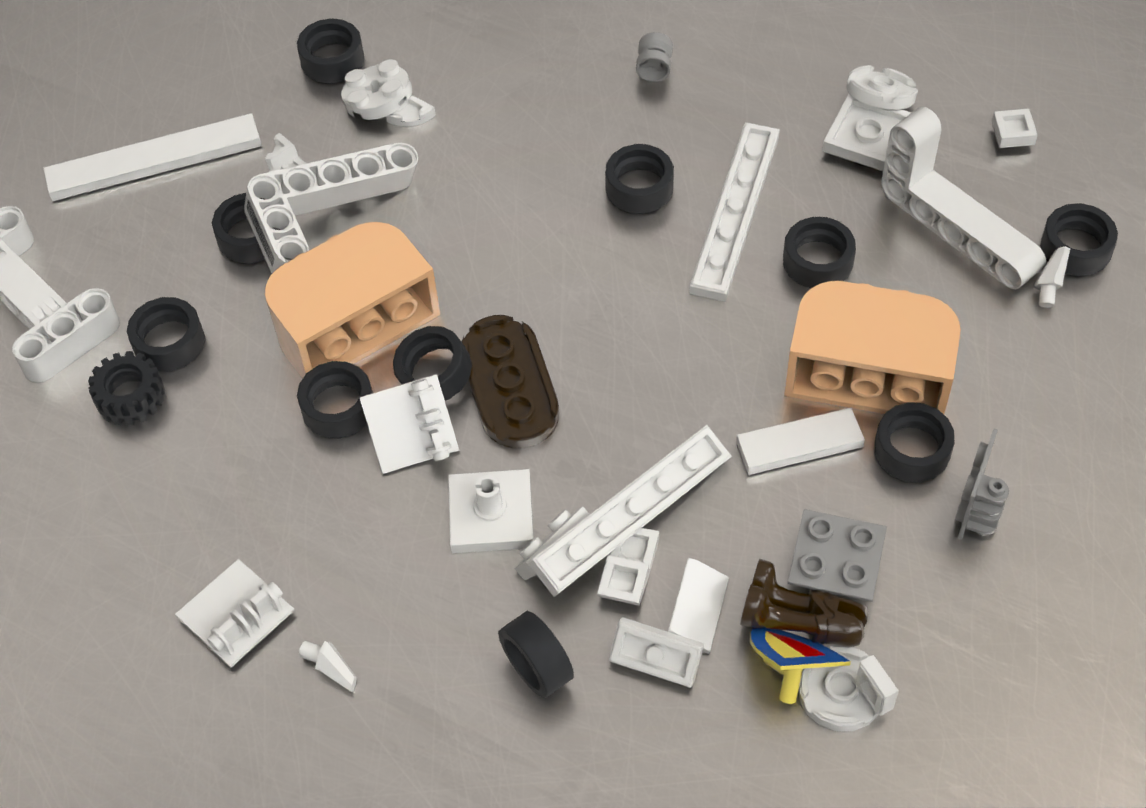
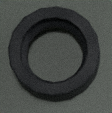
M329 18L318 20L308 25L300 33L296 42L302 70L309 78L317 82H342L345 80L348 72L354 69H361L365 59L360 32L353 24L342 19ZM327 44H344L350 47L345 53L337 57L320 58L312 55L316 49Z
M632 144L614 152L607 161L605 191L609 200L619 209L629 213L645 214L658 210L667 204L671 198L674 184V165L670 157L660 148L649 144ZM646 169L656 173L661 180L647 188H632L621 183L618 178L627 171Z
M246 193L233 195L223 201L213 215L212 227L219 250L227 258L238 263H255L266 260L255 236L235 238L228 235V231L234 224L247 219L244 210Z
M1082 203L1066 204L1055 209L1047 218L1040 247L1045 254L1047 262L1058 248L1065 246L1070 248L1065 274L1074 276L1092 275L1103 270L1110 262L1117 243L1118 231L1115 222L1106 212L1099 208ZM1064 229L1084 230L1092 234L1100 242L1101 247L1086 251L1073 249L1064 244L1057 236V233Z
M809 217L800 220L789 229L785 237L783 266L790 278L808 288H813L816 285L829 281H844L849 277L853 269L856 240L849 228L840 221L829 217ZM824 242L839 250L841 257L831 263L815 264L801 257L797 253V249L806 243Z
M160 297L147 301L135 310L128 321L126 331L135 357L138 353L144 354L146 359L150 358L154 362L158 371H174L187 366L197 358L203 349L205 334L196 309L187 301L176 297ZM180 322L188 326L185 335L174 344L165 347H153L144 342L149 331L160 324Z
M427 326L415 330L403 339L395 351L393 359L394 375L401 385L415 381L412 374L420 358L434 350L448 349L453 353L452 360L447 369L438 376L444 400L451 399L463 389L470 378L472 369L470 354L458 336L443 326Z
M331 361L320 364L307 372L299 383L297 399L304 423L313 433L325 438L351 436L367 425L360 398L351 408L337 414L322 413L315 410L313 405L314 400L321 392L335 386L351 387L358 391L359 397L373 393L368 375L360 367L349 362Z
M913 402L896 405L883 415L878 424L875 437V456L880 466L887 473L902 481L920 483L934 479L946 469L955 444L954 429L949 419L937 408L924 403ZM906 427L919 428L928 432L936 439L938 449L930 456L923 458L910 457L900 453L891 444L890 437L898 429Z
M525 611L498 631L499 641L510 663L528 687L540 697L546 698L574 678L572 664L563 646L550 628L536 614Z

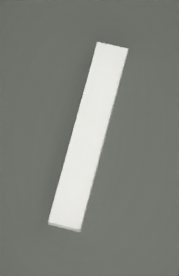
M251 113L43 168L52 201L261 147L262 144L253 114Z
M745 122L690 283L689 294L726 302L776 149L780 129Z
M706 425L528 562L529 566L553 597H555L731 458V454L708 425Z

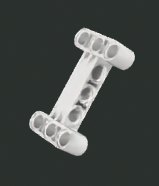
M5 206L0 208V301L29 329L15 340L12 346V352L26 379L31 382H44L111 336L119 327V317L108 292L99 288L88 289L66 303L19 257L34 242V237L21 209L14 206Z

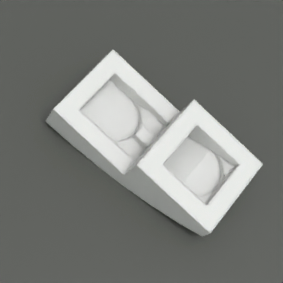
M641 528L607 556L597 593L598 597L639 606L659 542V531Z

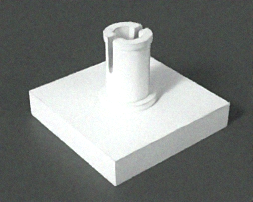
M529 469L449 475L450 546L452 554L523 549L534 539Z

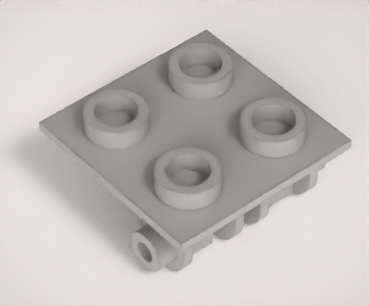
M993 429L989 444L984 442L979 444L955 517L956 521L962 522L958 536L959 539H962L965 529L981 535H988L994 533L998 527V521L1002 515L1005 500L1009 495V488L1002 479L984 475L998 431L997 429Z
M804 509L787 584L873 602L887 526Z

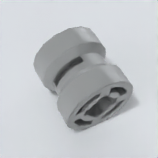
M652 32L641 37L638 46L639 56L636 62V72L642 79L658 82L669 76L673 42L667 35Z

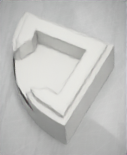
M411 95L409 100L405 96L399 102L401 108L393 114L386 116L387 123L395 126H417L426 123L436 116L435 107Z

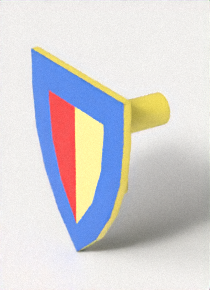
M769 628L752 629L750 632V644L755 652L763 658L765 664L783 675L779 700L787 704L796 703L803 669L848 666L851 663L850 660L830 648L793 633Z

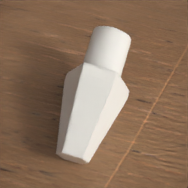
M1066 246L1054 251L1034 285V288L1040 290L1039 306L1051 308L1055 306V293L1063 285L1070 248Z
M308 641L302 643L299 657L316 662L315 669L320 670L350 692H354L357 677L331 642L324 641L322 646Z

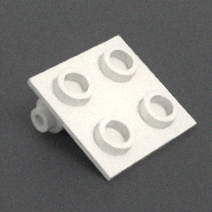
M437 374L359 397L382 474L433 458L434 461L448 458L450 456L449 453L459 451Z
M238 559L175 615L228 666L233 667L295 610L281 597L283 593L274 582L267 585Z

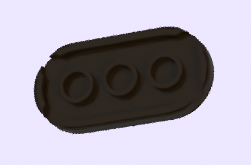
M492 315L476 321L469 328V333L466 334L465 338L463 336L461 342L470 354L472 369L468 382L484 431L496 443L510 448H527L543 442L553 433L558 424L559 405L534 331L523 321L521 324L518 321H514L513 317L506 315Z

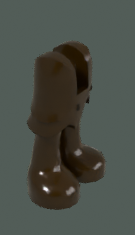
M759 559L747 594L740 625L753 629L769 628L804 632L812 635V642L850 648L859 646L864 637V627L868 619V608L858 602L838 597L829 592L811 589L809 594L788 590L777 583L773 563Z

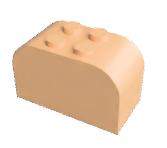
M368 222L356 225L339 235L332 236L317 247L297 255L291 261L277 268L269 277L265 287V298L279 346L302 379L307 372L327 362L342 361L355 364L440 316L433 268L401 230L382 222Z
M829 281L816 285L803 296L799 305L789 353L784 396L885 414L896 405L907 402L924 403L937 408L945 414L954 380L961 328L959 319L955 312L941 300L927 295L911 293L906 290H892L874 287L865 283L857 284L844 281Z

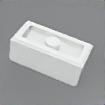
M688 558L668 632L704 643L702 652L710 654L729 577L698 560Z

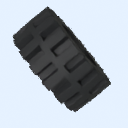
M126 351L125 356H121L119 352L115 353L112 360H108L107 357L101 360L102 367L95 366L92 370L94 376H89L88 380L90 385L88 387L89 393L100 415L102 414L106 421L110 422L113 420L115 425L120 426L123 421H126L128 426L135 425L134 420L137 419L142 423L147 420L146 415L148 413L154 415L158 411L156 405L162 406L164 401L162 395H165L163 382L154 362L150 358L146 359L142 353H138L135 357L133 351ZM129 381L141 383L130 394L124 396L113 395L115 389L123 383Z

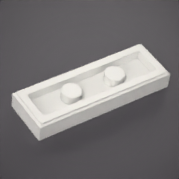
M852 408L738 434L736 439L748 475L863 448L865 442Z

